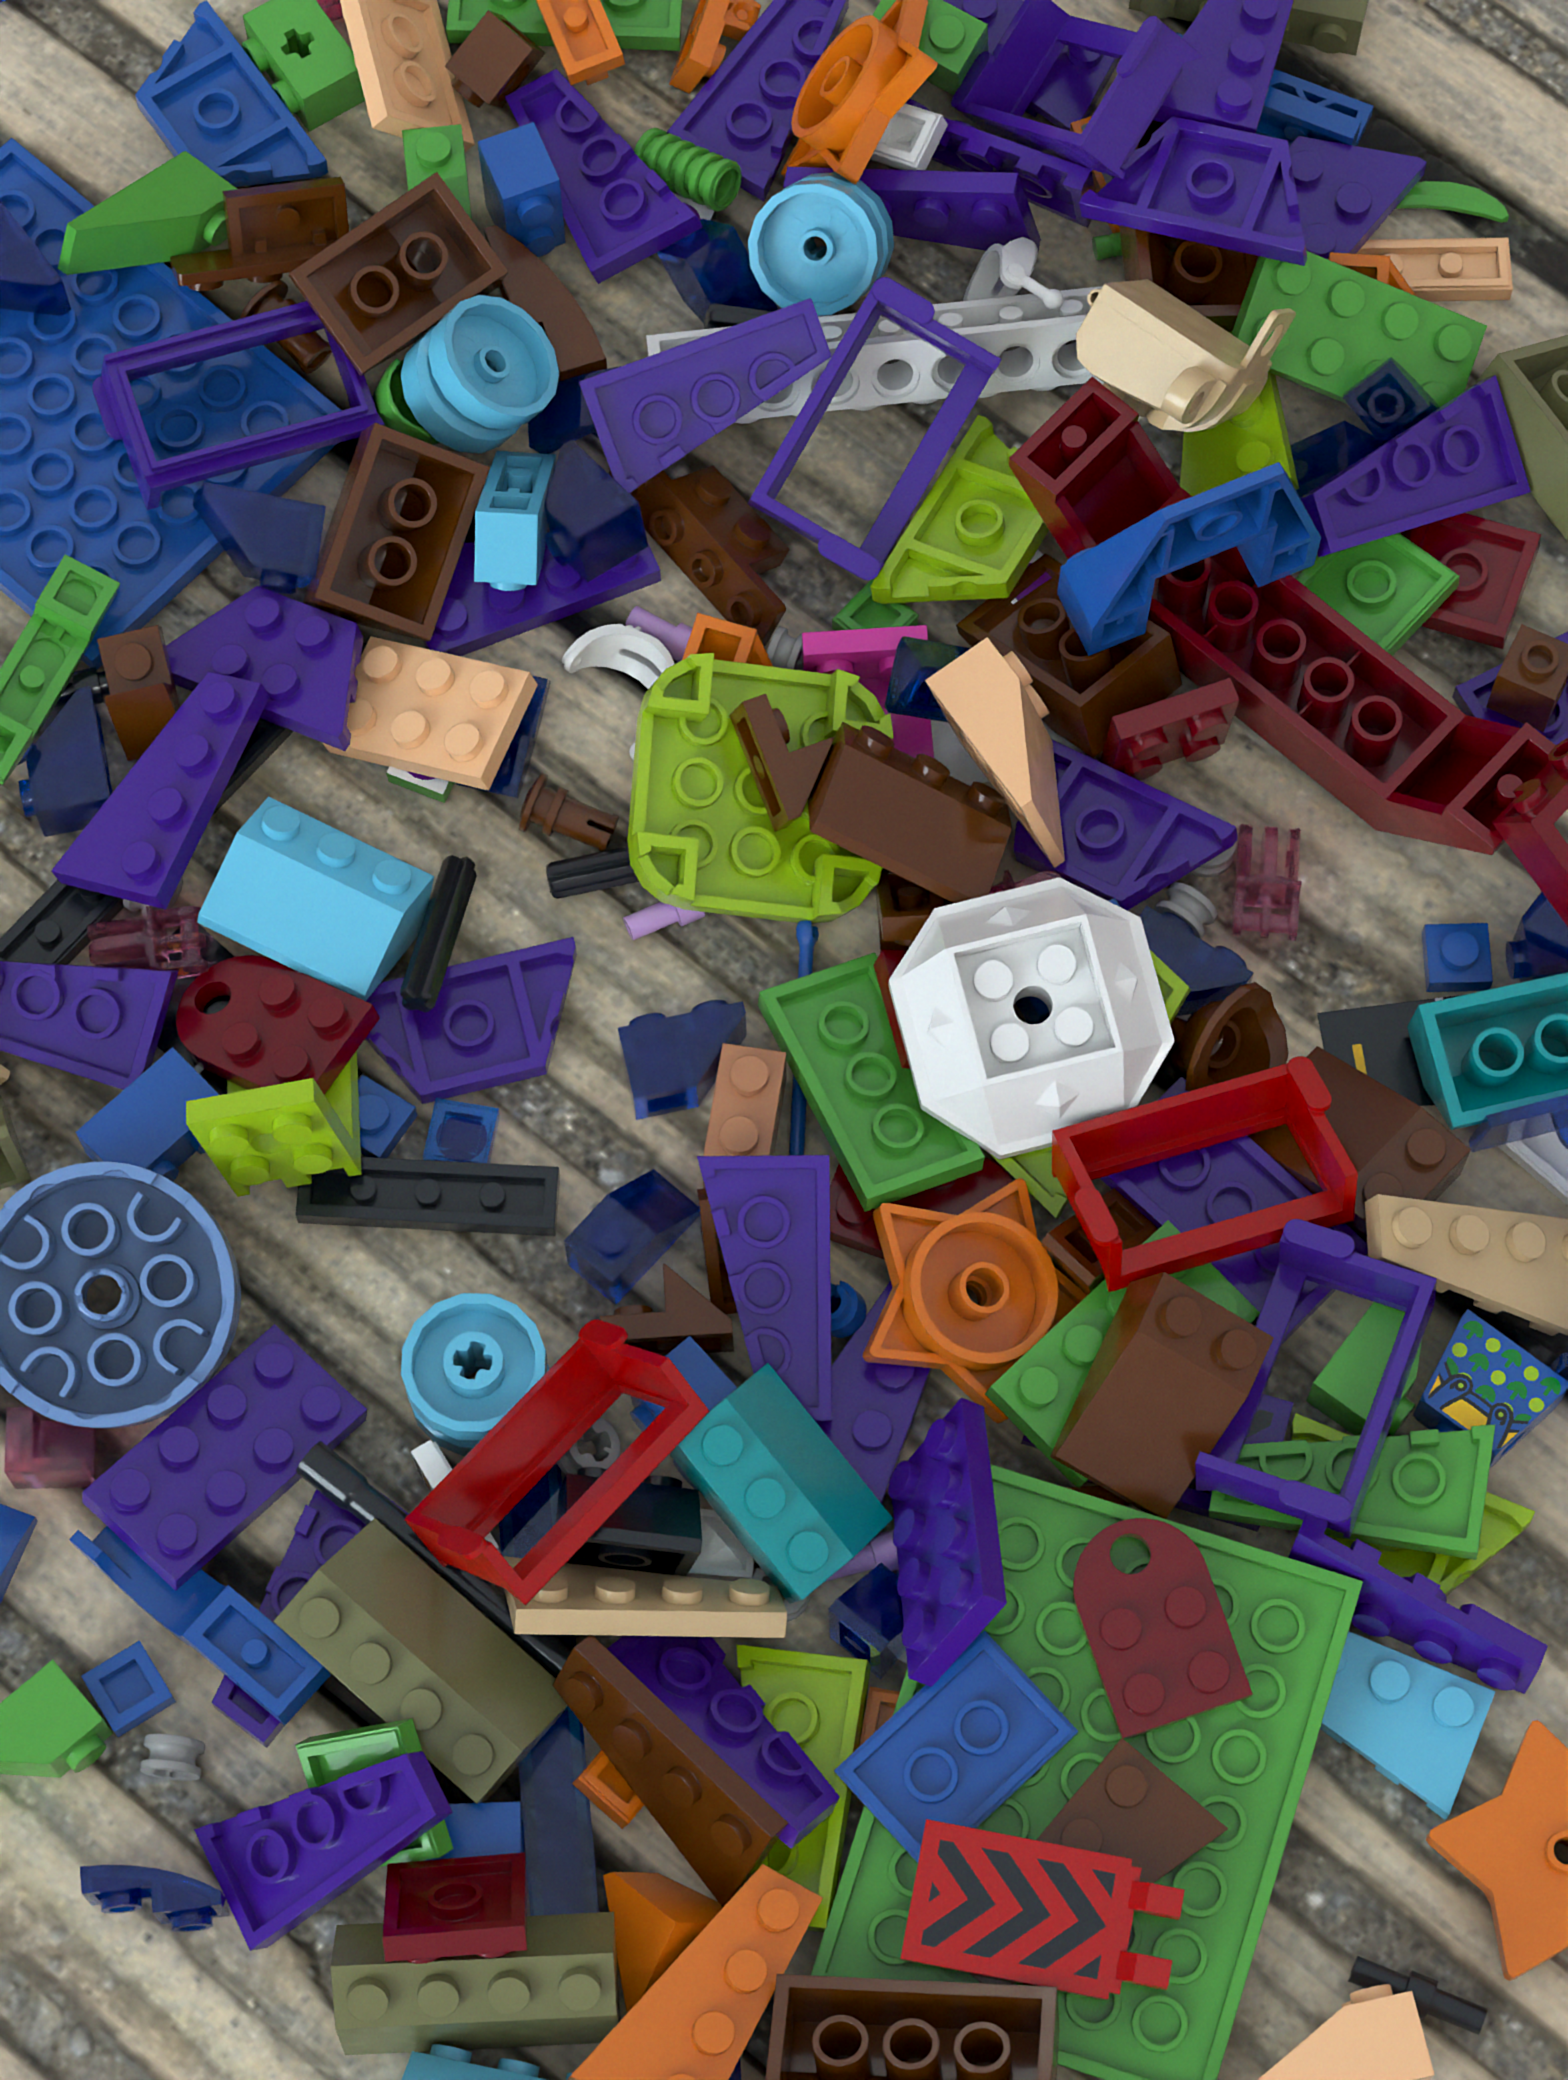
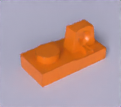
M535 0L570 85L584 80L587 85H591L608 78V71L625 65L623 53L600 0Z
M698 0L669 85L690 94L703 76L711 78L720 67L726 52V46L719 43L721 35L741 41L757 21L761 5L754 0Z

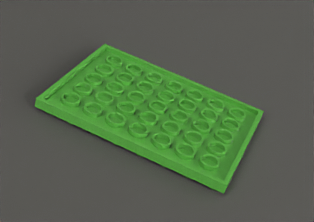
M990 1464L1007 1604L983 1631L987 1632L1078 1730V1734L977 1829L1036 1840L1121 1739L1077 1614L1073 1597V1580L1076 1565L1081 1553L1090 1540L1106 1527L1119 1521L1134 1518L1159 1520L1176 1527L1186 1534L1198 1547L1209 1570L1253 1695L1235 1703L1126 1739L1125 1741L1225 1825L1228 1830L1154 1883L1185 1890L1179 1920L1134 1912L1127 1952L1173 1960L1168 1989L1162 1990L1122 1982L1120 1995L1109 1993L1108 2000L1057 1991L1059 2012L1057 2065L1102 2080H1217L1363 1581ZM1134 1537L1119 1539L1110 1550V1558L1116 1569L1126 1574L1141 1572L1150 1561L1148 1548L1141 1540ZM908 1668L893 1715L925 1686V1684L908 1678ZM865 1805L811 1975L979 1983L966 1972L900 1959L918 1863ZM1016 1983V1984H1014V1985L1032 1986V1985H1027V1984H1022V1983Z

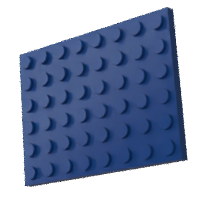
M10 138L0 147V590L32 617L36 601L65 554L119 582V590L82 658V661L90 668L96 667L98 670L103 666L97 639L142 629L336 444L162 491L159 507L146 510L123 439H112L106 433L92 392L93 382L101 376L104 355L233 320L198 291L191 290L188 286H179L172 269L163 262L66 275L59 270L58 264L67 223L90 210L94 205L17 141ZM264 345L129 381L156 461L342 411Z

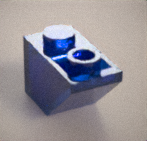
M702 218L700 222L703 228L657 252L683 302L703 323L709 305L714 303L772 312L778 310L775 302L761 290L750 268L749 254L732 225Z
M1147 905L1139 915L1149 949L1191 988L1175 1017L1192 1014L1211 1001L1224 1000L1241 985L1252 982L1254 972L1247 969L1245 961L1237 953L1224 946H1216L1214 948L1196 937L1192 928L1180 917L1169 912L1160 914Z
M710 1000L696 1005L689 1013L666 1017L662 1013L645 1014L631 1020L628 1026L618 1028L620 1052L636 1120L699 1107L716 1082L722 1044L741 1045L747 1036L746 1011L743 1001L728 1004L725 1000Z

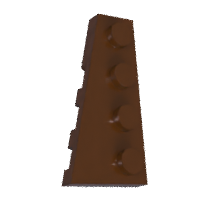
M589 1635L573 1648L555 1679L553 1687L717 1901L724 1907L758 1870L788 1825V1822L593 1635Z
M1121 1738L1036 1840L1132 1859L1131 1866L1142 1868L1140 1882L1155 1883L1226 1832L1228 1828ZM969 1973L979 1983L1005 1985L1017 1983Z

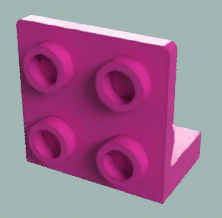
M927 625L802 633V671L832 674L836 669L860 676L858 682L875 695L885 715L891 714L893 739L891 740L895 744L894 748L916 758L917 754H925L934 758L930 712L888 705L901 640L928 644ZM906 642L901 665L927 669L926 666L904 663L908 645L929 649V646ZM901 666V668H906V669H912V670L927 672L926 670H920V669H915V668H909V667H903V666ZM900 669L893 704L924 709L928 693V685L925 681L927 674L921 673L920 676L911 675L912 671ZM906 678L907 684L903 703L896 702L900 679ZM909 679L916 680L912 703L906 704L905 698ZM918 681L925 682L923 693L916 692ZM915 697L922 698L920 706L913 705Z

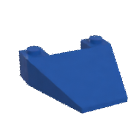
M1277 462L1162 508L1099 545L1074 554L1060 567L1057 595L1088 656L1145 634L1156 578L1237 547L1259 588L1313 566L1321 536L1288 474L1280 462Z

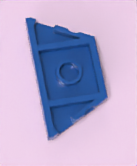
M208 1L200 3L193 12L195 22L180 42L175 39L162 56V64L159 69L149 74L135 94L138 108L175 157L183 151H187L234 187L316 178L329 173L325 157Z

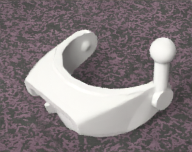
M1021 237L1008 242L1005 246L995 243L987 249L972 275L963 301L1015 296L1024 287L1041 298L1046 308L1054 310L1062 305L1063 295L1059 290L1048 289L1030 277L1035 268L1038 249L1032 240Z
M623 624L604 625L586 632L569 647L562 658L564 669L569 673H574L586 667H608L639 680L647 689L651 687L666 668L674 665L670 652L657 638L642 632L639 626L633 628L632 625L624 626ZM635 743L631 745L629 750L630 757L633 760L635 753Z

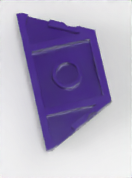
M1172 116L1151 134V139L1145 146L1135 149L1127 163L1122 164L1120 170L1125 173L1123 179L1114 177L1097 193L1089 189L1082 195L1079 202L1083 218L1305 266L1307 261L1306 244L1288 140Z
M1298 136L1289 146L1306 251L1328 259L1330 252L1356 254L1424 176L1427 162L1420 157Z
M256 586L166 645L175 685L193 692L208 671L259 682L270 695L260 716L261 719L346 751L350 745L351 733L347 727L349 704L356 701L358 681L355 677V669L361 661L363 635L357 623Z
M1052 739L1065 861L1054 868L1019 820L1016 822L1013 850L1017 862L1052 879L1060 877L1107 901L1115 898L1120 907L1128 911L1234 846L1238 840L1236 826Z
M574 937L448 966L436 1004L433 1009L426 1013L417 1009L410 1011L402 1005L403 997L400 994V989L404 977L381 982L366 1000V1002L373 1004L380 1019L365 1040L422 1104L546 1075L577 956Z

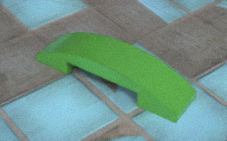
M66 554L36 601L32 617L0 668V784L2 785L19 764L61 697L120 587L119 582Z

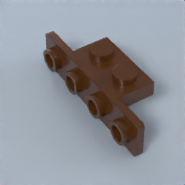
M341 177L222 191L229 249L171 256V269L179 286H188L189 289L195 291L214 290L222 287L224 281L247 278L248 281L253 283H271L280 280L283 277V273H290L349 232L345 183Z
M714 465L673 480L662 470L622 499L619 496L612 473L609 471L605 478L606 487L631 515L638 520L639 524L727 621L757 629L763 646H766L786 612V606L758 574L781 566L790 550L771 529L769 524L748 505L730 481Z

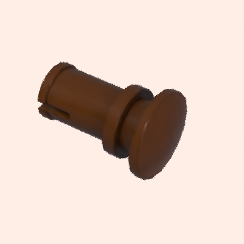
M276 280L263 287L252 297L243 309L240 319L297 303L291 298L285 300L288 285L282 280ZM316 331L276 341L306 374L317 370L332 353L329 342L325 341Z
M541 773L530 787L524 799L519 819V830L526 832L530 823L533 822L543 826L541 833L551 836L553 831L592 846L600 852L606 851L610 843L609 838L614 834L619 816L611 815L568 797L569 790L559 787L557 792L545 788L548 775Z

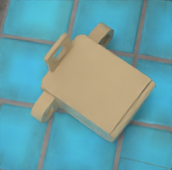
M1149 279L1105 283L1101 289H1093L1087 296V301L1091 308L1076 333L1077 359L1092 375L1104 382L1103 385L1138 412L1139 416L1146 417L1150 424L1161 430L1193 432L1211 429L1226 420L1232 419L1237 414L1244 413L1257 396L1260 395L1272 365L1270 358L1295 318L1296 312L1290 308L1273 310L1268 315L1253 343L1249 346ZM1273 332L1272 336L1270 337V339L1268 340V342L1265 344L1266 340L1268 339V337L1270 336V334Z

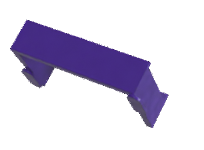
M1024 0L993 53L984 51L975 59L952 97L951 105L987 133L1091 170L1123 179L1125 173L1120 170L1122 164L1127 163L1183 71L1181 67L1186 62L1205 56L1156 16L1148 17L1142 23L1139 30L1134 32L1070 16L1051 0ZM1065 45L1120 59L1116 68L1118 73L1081 134L1022 117Z
M881 277L874 282L748 502V505L757 508L818 544L819 553L826 559L867 581L876 578L887 555L989 378L996 371L1002 360L934 320L935 310L930 301L888 277ZM882 316L965 366L861 547L858 548L776 501L775 498L878 319Z
M307 301L106 354L103 358L101 376L95 379L92 386V392L106 433L112 439H123L146 510L159 507L162 491L360 437L361 432L373 423L385 426V423L377 413L373 396L364 374L360 376ZM321 329L325 330L348 396L350 409L156 461L129 383L130 380Z
M1293 1219L1284 1226L1280 1239L1279 1265L1255 1325L1274 1337L1248 1397L1210 1454L1199 1452L1195 1463L1196 1491L1215 1490L1304 1520L1305 1515L1309 1514L1327 1521L1328 1525L1326 1528L1343 1533L1344 1538L1350 1539L1435 1303L1437 1278L1355 1253L1354 1240L1349 1235L1301 1219ZM1306 1280L1405 1312L1339 1495L1295 1480L1288 1481L1237 1464Z

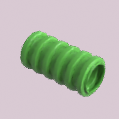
M656 127L647 130L636 143L635 154L660 176L672 192L678 193L679 196L692 199L693 202L706 205L708 209L717 212L725 210L737 196L742 174L741 168L736 161L724 159L722 155L714 152L710 153L706 148L695 146L690 141L681 140L680 137L670 133L667 134L665 130Z

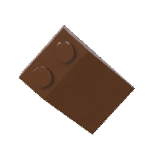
M436 172L291 271L288 276L360 376L415 343L432 326L437 325L444 315L460 301L477 295L487 296L500 286L509 271Z
M1045 553L1025 569L1008 598L987 599L956 624L958 633L971 647H974L988 637L1002 656L1013 651L1031 676L1033 682L1030 685L1040 696L1049 711V714L1043 717L1042 720L1051 730L1094 758L1103 751L1113 716L1166 699L1183 685L1171 634L1149 619L1145 634L1088 656L1057 595L1060 567L1063 564ZM1045 572L1052 577L1016 603H1011L1012 600Z
M1317 1046L1307 1058L1313 1062L1332 1096L1331 1107L1324 1111L1358 1172L1354 1221L1345 1224L1367 1242L1365 1202L1377 1194L1436 1201L1461 1175L1471 1149L1424 1108ZM1286 1124L1247 1135L1312 1194L1323 1192Z
M1165 1272L1130 1282L1050 1457L1145 1513L1167 1519L1196 1475L1195 1463L1199 1452L1210 1454L1248 1397L1274 1337Z

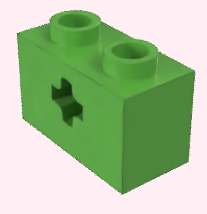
M270 0L243 15L247 40L242 42V48L261 73L267 72L274 82L272 84L274 91L292 115L294 113L297 114L309 132L365 101L358 70L354 62L353 51L316 0Z

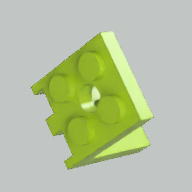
M357 1051L325 1095L314 1078L250 1090L227 1080V1094L186 1101V1125L237 1197L250 1195L251 1185H258L281 1179L287 1188L312 1184L311 1174H319L339 1168H344L349 1177L362 1175Z

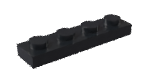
M361 1157L362 1175L349 1177L344 1168H339L319 1174H311L312 1184L298 1186L295 1215L298 1223L556 1236L560 1186L559 1167Z

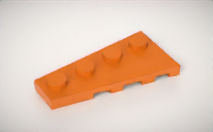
M762 1864L567 2080H729L775 1991L777 1974H784L823 1897Z

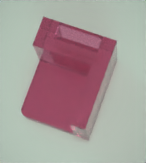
M30 1407L7 1408L4 1472L15 1489L87 1488L95 1481L96 1428L74 1426L58 1421H42L37 1412Z

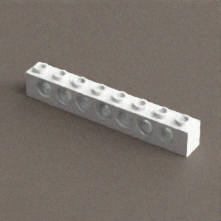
M1103 286L1061 290L1063 303L1054 310L1046 308L1042 299L1034 294L932 304L935 310L934 320L1002 359L996 371L989 378L979 398L991 397L1000 392L1027 389L1048 391L1057 386L1083 384L1091 377H1094L1102 385L1104 384L1102 380L1092 375L1078 361L1076 342L1064 345L1069 341L1076 340V333L1091 308L1087 301L1089 292L1093 289H1101ZM857 313L818 317L831 356L834 354ZM880 316L826 411L844 409L866 411L881 405L908 402L916 404L933 403L938 399H945L948 396L965 365L951 357L945 358L947 356L945 353ZM729 327L646 335L648 356ZM1020 346L1012 351H1004L1010 347ZM831 357L739 418L735 423L747 424L762 418L798 416ZM899 359L896 363L884 364L887 361Z

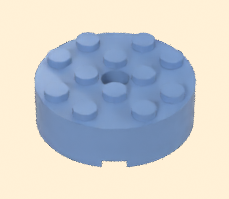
M87 1162L59 1168L42 1175L16 1192L3 1205L4 1207L0 1211V1384L10 1394L31 1409L58 1422L100 1429L124 1428L151 1422L168 1415L178 1409L213 1378L226 1358L235 1337L241 1307V1285L236 1259L228 1238L209 1210L193 1195L173 1181L146 1168L118 1162ZM102 1277L114 1278L122 1290L119 1304L108 1314L95 1313L87 1301V1292L90 1285Z

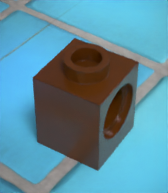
M488 10L446 63L445 67L458 78L452 86L473 105L480 108L486 102L488 105L503 108L507 103L505 96L519 88L546 52L503 15Z
M1521 624L1496 676L1486 707L1523 724L1527 722L1533 728L1544 732L1568 682V644Z

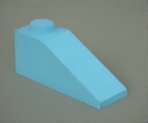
M496 451L475 511L474 582H488L491 587L503 591H517L524 589L527 585H537L544 558L556 471V454Z

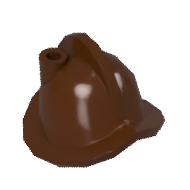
M1256 982L1241 985L1224 1000L1209 1002L1192 1013L1187 1021L1175 1017L1171 1023L1175 1042L1169 1051L1172 1063L1183 1074L1187 1075L1185 1090L1188 1092L1287 1063L1289 1053L1285 1027L1274 1007L1271 992Z

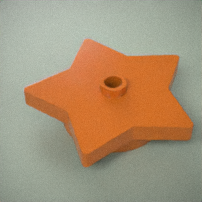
M896 0L880 20L872 15L857 19L846 27L827 47L808 75L797 98L791 125L794 135L799 140L781 171L782 176L785 177L787 167L832 168L837 174L854 185L859 181L892 117L937 68L938 62L918 49L928 0Z
M1018 1178L959 1215L892 1203H882L873 1211V1219L891 1280L892 1290L864 1349L863 1359L870 1363L941 1369L974 1403L984 1406V1412L995 1423H1003L1009 1418L985 1393L993 1383L1087 1296L1077 1285L1054 1267L1047 1250L1038 1240L1025 1180ZM966 1288L971 1289L976 1294L978 1304L969 1298Z
M1535 1720L1531 1722L1524 1733L1500 1796L1434 1827L1426 1835L1427 1843L1483 1891L1491 1906L1504 1978L1508 1981L1517 1979L1568 1949V1864L1561 1863L1554 1855L1555 1843H1561L1568 1847V1748L1540 1721Z

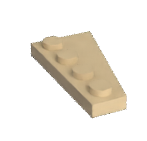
M1377 1194L1365 1202L1368 1257L1437 1278V1292L1454 1291L1474 1299L1473 1306L1494 1314L1501 1311L1511 1313L1529 1320L1530 1328L1551 1336L1558 1333L1568 1336V1218Z
M504 1556L512 1568L522 1559ZM566 1563L526 1606L504 1588L514 1634L785 1638L787 1610L778 1587L770 1586L766 1582L757 1579L745 1578L724 1581Z

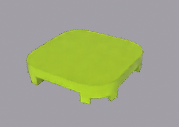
M714 653L690 654L686 659L666 668L644 694L637 717L627 842L630 865L641 886L660 902L684 910L794 923L803 920L812 921V924L832 922L858 907L879 883L883 867L810 832L808 800L798 819L787 828L775 832L729 715L743 701L766 694L771 708H778L786 720L790 734V742L786 746L788 751L792 752L834 737L842 722L859 730L864 725L870 726L893 739L891 714L885 715L875 695L858 682L860 676L836 669L832 674L717 660L714 659Z

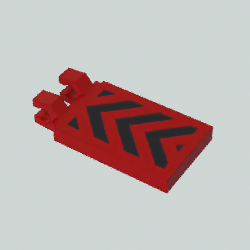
M926 1819L900 1959L1032 1986L1057 1987V1991L1108 2000L1109 1993L1120 1995L1122 1982L1167 1990L1173 1960L1127 1952L1134 1912L1179 1920L1185 1890L1149 1882H1140L1142 1868L1131 1866L1132 1859Z

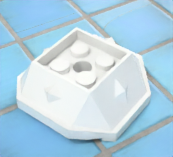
M1060 877L934 908L888 982L920 1108L946 1126L977 1143L980 1148L999 1160L1052 1147L1053 1130L1137 1107L1175 1042L1141 917ZM1028 996L1036 997L1047 1005L1050 1016L1042 1023L1027 1024L1017 1017L1013 1005L1021 998Z

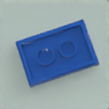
M984 1630L932 1687L925 1685L841 1763L834 1772L918 1863L926 1819L977 1829L1078 1734V1730Z

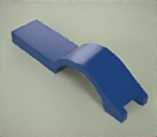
M108 1526L93 1541L79 1530L69 1539L83 1555L153 1619L178 1639L193 1647L284 1726L331 1676L330 1672L233 1588L229 1585L224 1586L202 1569L175 1591Z

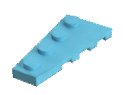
M1348 1631L1320 1729L1338 1743L1342 1744L1344 1742L1376 1765L1374 1769L1396 1785L1402 1784L1427 1802L1426 1806L1446 1820L1451 1812L1496 1691Z

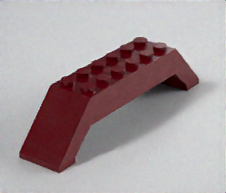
M1091 377L1009 457V467L1067 559L1084 549L1099 545L1162 508L1192 497L1180 487L1139 424V413L1094 377ZM1237 547L1155 579L1148 619L1171 634L1179 671L1199 687L1231 678L1239 698L1234 716L1372 828L1381 832L1487 855H1493L1505 842L1492 822L1516 798L1513 791L1524 782L1534 779L1548 764V755L1556 746L1526 722L1519 728L1464 714L1292 575L1258 588Z

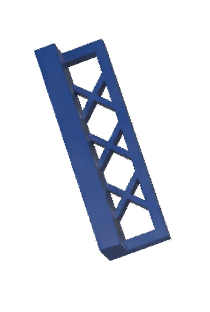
M1175 32V33L1178 34L1181 38L1183 37L1182 34H1179V33ZM1274 69L1256 134L1288 140L1289 146L1298 136L1358 146L1372 116L1374 106Z

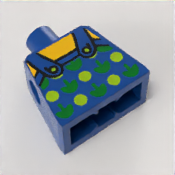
M1467 1309L1433 1372L1413 1416L1429 1430L1438 1429V1432L1471 1430V1426L1496 1424L1490 1461L1491 1468L1558 1406L1568 1390V1381Z

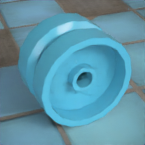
M836 172L811 174L773 195L755 216L748 239L750 268L761 290L781 308L811 298L817 316L832 315L858 301L870 291L874 282L887 271L894 249L892 220L881 198L861 180L854 185ZM814 237L822 238L827 246L817 247Z
M477 295L460 301L444 315L437 325L432 326L413 344L404 355L400 377L406 403L417 422L436 441L459 452L482 454L500 447L517 432L521 425L528 423L544 410L556 394L559 369L555 350L543 328L523 308L501 297Z
M461 1293L435 1303L414 1322L402 1347L401 1377L418 1426L434 1442L436 1441L438 1446L461 1456H466L549 1370L546 1349L536 1324L516 1304L493 1294ZM477 1372L475 1379H467L471 1374Z

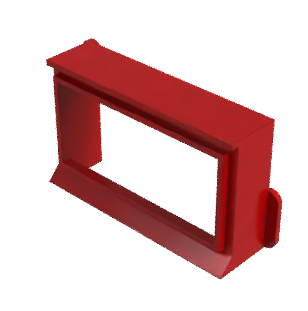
M1303 1056L1293 1057L1287 1064L1052 1131V1175L1058 1178L1102 1266L1108 1292L1126 1288L1132 1281L1165 1272L1170 1275L1279 1243L1285 1224L1293 1219H1301L1326 1228L1354 1221L1358 1172L1324 1111L1331 1107L1332 1096L1309 1058ZM1286 1124L1323 1192L1122 1250L1119 1230L1101 1194L1095 1189L1091 1180Z
M599 1319L589 1321L580 1329L578 1333L579 1339L404 1519L442 1566L452 1565L503 1587L525 1606L710 1412L668 1357L625 1344L628 1333L623 1327ZM623 1393L665 1407L656 1419L514 1568L509 1565L491 1542L484 1539Z

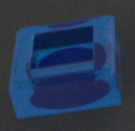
M436 1098L423 1160L490 1163L500 1118L499 1108Z

